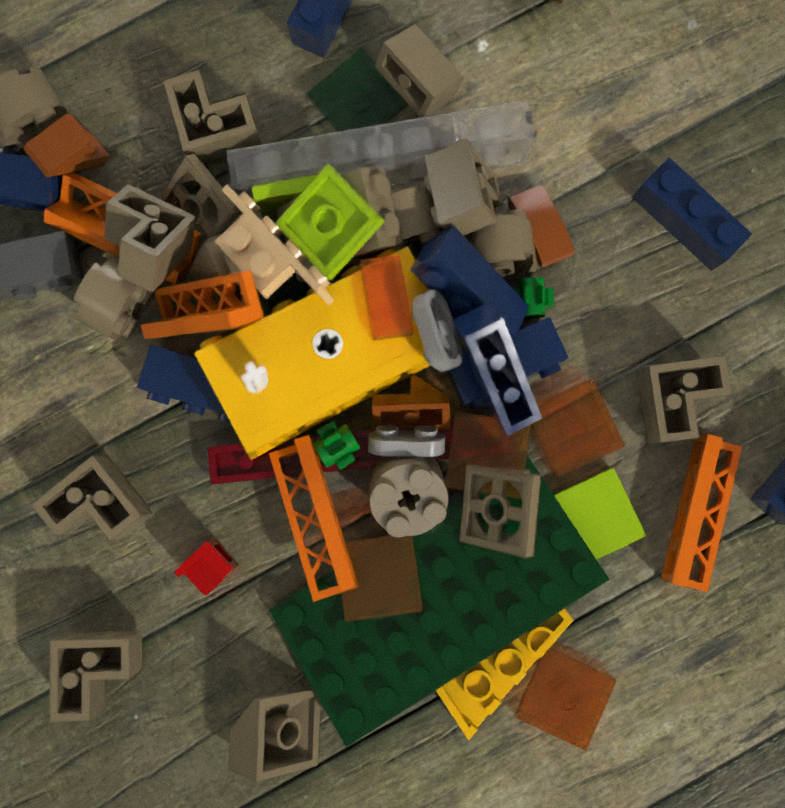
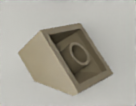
M307 688L254 698L230 729L228 770L258 782L318 766L320 700L314 689Z

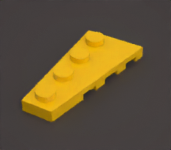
M565 608L436 690L468 740L478 731L477 728L488 715L491 716L501 704L500 701L513 686H517L525 677L527 670L533 663L546 653L573 622Z

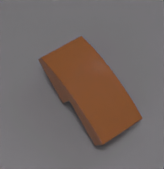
M542 185L509 197L508 208L510 211L524 210L527 219L532 224L536 260L541 268L574 255L575 250L566 227Z

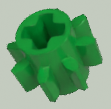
M539 277L517 280V288H513V290L529 306L524 319L546 317V309H551L555 305L554 287L545 288V279Z
M332 421L317 430L321 438L313 442V445L327 468L336 463L339 470L356 461L352 453L360 449V446L347 424L337 428Z

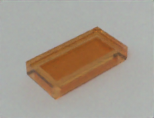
M400 255L361 260L359 265L373 341L411 336L414 333Z

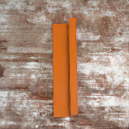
M74 172L63 174L60 200L45 209L43 222L119 257L120 246L104 239L106 209L103 204L107 203L117 193ZM74 186L83 190L91 204L86 206L73 200ZM194 230L191 252L165 279L166 281L176 285L188 274L196 258L201 238L200 232Z
M247 270L155 289L154 292L162 318L141 324L140 326L144 339L232 329L262 319L264 317L252 272ZM237 282L240 285L244 304L234 294ZM213 290L221 297L219 305L211 298ZM191 295L198 300L197 308L190 302ZM171 298L177 303L176 313L174 312Z
M710 434L699 435V438L694 439L660 578L675 585L708 592L742 451V446L723 442V438ZM720 450L729 452L726 467L715 473ZM723 476V481L721 484L719 478ZM713 483L719 493L718 501L715 505L706 509ZM715 512L714 518L712 520L710 514ZM704 518L711 531L709 539L697 546ZM704 549H706L705 556H703L701 552ZM694 555H696L702 565L699 581L689 579Z
M309 435L294 439L295 445L271 452L269 456L313 602L357 588L359 585L320 459L313 445L314 441ZM296 454L299 455L303 470L298 480L284 474L281 459ZM305 478L308 486L302 484ZM287 481L295 484L291 493L289 491ZM300 488L310 492L314 507L309 517L295 511L293 501ZM316 514H317L319 523L316 522V521H314V518H315ZM297 517L306 521L302 530ZM311 524L321 528L324 536L325 545L320 554L308 549L304 541V537ZM327 551L331 560L325 557ZM309 554L318 558L313 567ZM323 561L333 566L338 585L320 591L315 575Z

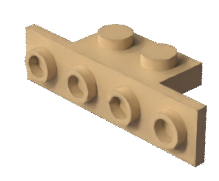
M226 185L222 191L243 212V215L218 237L215 242L241 271L251 270L257 290L268 298L297 271L328 305L332 304L335 300L325 290L330 282L314 265L308 271L301 264L306 258L291 240L284 245L280 242L278 237L283 232L267 215L261 220L255 215L260 208L245 191L238 196Z

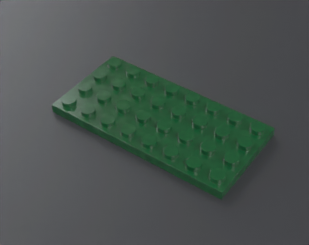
M524 450L499 465L503 467H517V469H528L530 474L540 475ZM541 475L532 557L524 558L460 542L463 488L448 497L445 519L431 530L423 534L400 538L388 535L351 558L359 587L313 602L309 586H306L269 610L346 747L610 580ZM493 480L486 483L481 490L480 500H484L486 496L491 494ZM506 481L505 497L509 500L511 506L522 508V499L519 492L511 483ZM494 498L489 504V513L496 521L501 520L503 517L504 507L498 499ZM478 513L483 528L488 532L489 524L483 519L482 514ZM509 519L507 523L502 525V533L511 534V536L515 535L520 528V522ZM334 570L317 580L320 591L338 585Z

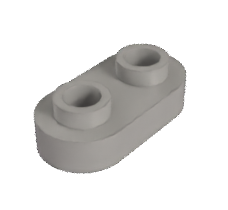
M429 290L414 299L412 317L420 332L426 361L438 371L444 372L459 366L463 359V353L458 335L451 321L453 319L446 300L436 290Z
M380 425L376 427V431L368 434V452L379 456H439L445 452V435L439 433L438 429L433 426H417L414 430H399V427L394 425Z

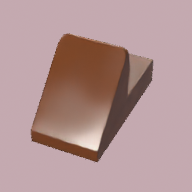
M70 113L63 115L24 146V151L46 177L105 166L110 157L89 129H83Z
M411 374V394L372 395L375 431L376 427L380 425H394L399 427V430L414 431V428L417 426H433L438 430H450L449 397L415 374Z

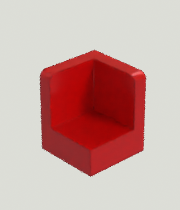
M213 538L207 540L174 573L178 578L185 575L203 595H208L239 564Z

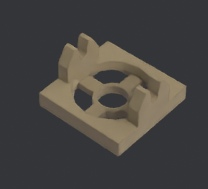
M195 154L184 157L161 195L160 200L190 213L189 201L194 200L197 203L200 216L198 220L196 219L195 225L199 224L207 233L206 236L201 235L196 253L197 257L203 247V243L213 236L223 234L240 218L241 210L222 191V186ZM199 186H201L197 194L190 195L192 191L196 190L197 188H199ZM210 198L218 209V222L216 225L208 216L206 203Z
M466 464L460 542L524 558L532 557L535 542L540 475L530 474V470L517 469V467H489L478 464ZM493 480L491 494L486 496L484 500H480L481 490L486 483ZM506 481L511 483L519 492L522 499V508L511 506L509 500L505 497ZM494 498L498 499L504 507L503 517L499 521L494 520L489 513V504ZM478 513H481L483 519L489 524L488 532L483 528ZM509 519L520 522V528L513 536L502 533V525L507 523Z

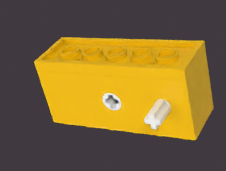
M408 246L399 251H396L395 248L388 249L375 258V263L365 268H362L361 265H356L345 271L341 275V280L325 288L335 300L330 305L311 288L306 292L307 297L295 303L292 299L281 302L272 308L273 314L261 320L236 327L237 332L225 338L221 335H216L200 344L201 350L194 354L251 460L369 399L372 395H376L407 379L411 374H416L431 366L425 359L424 345L420 332L412 317L414 299L429 291V289L410 270L416 260Z

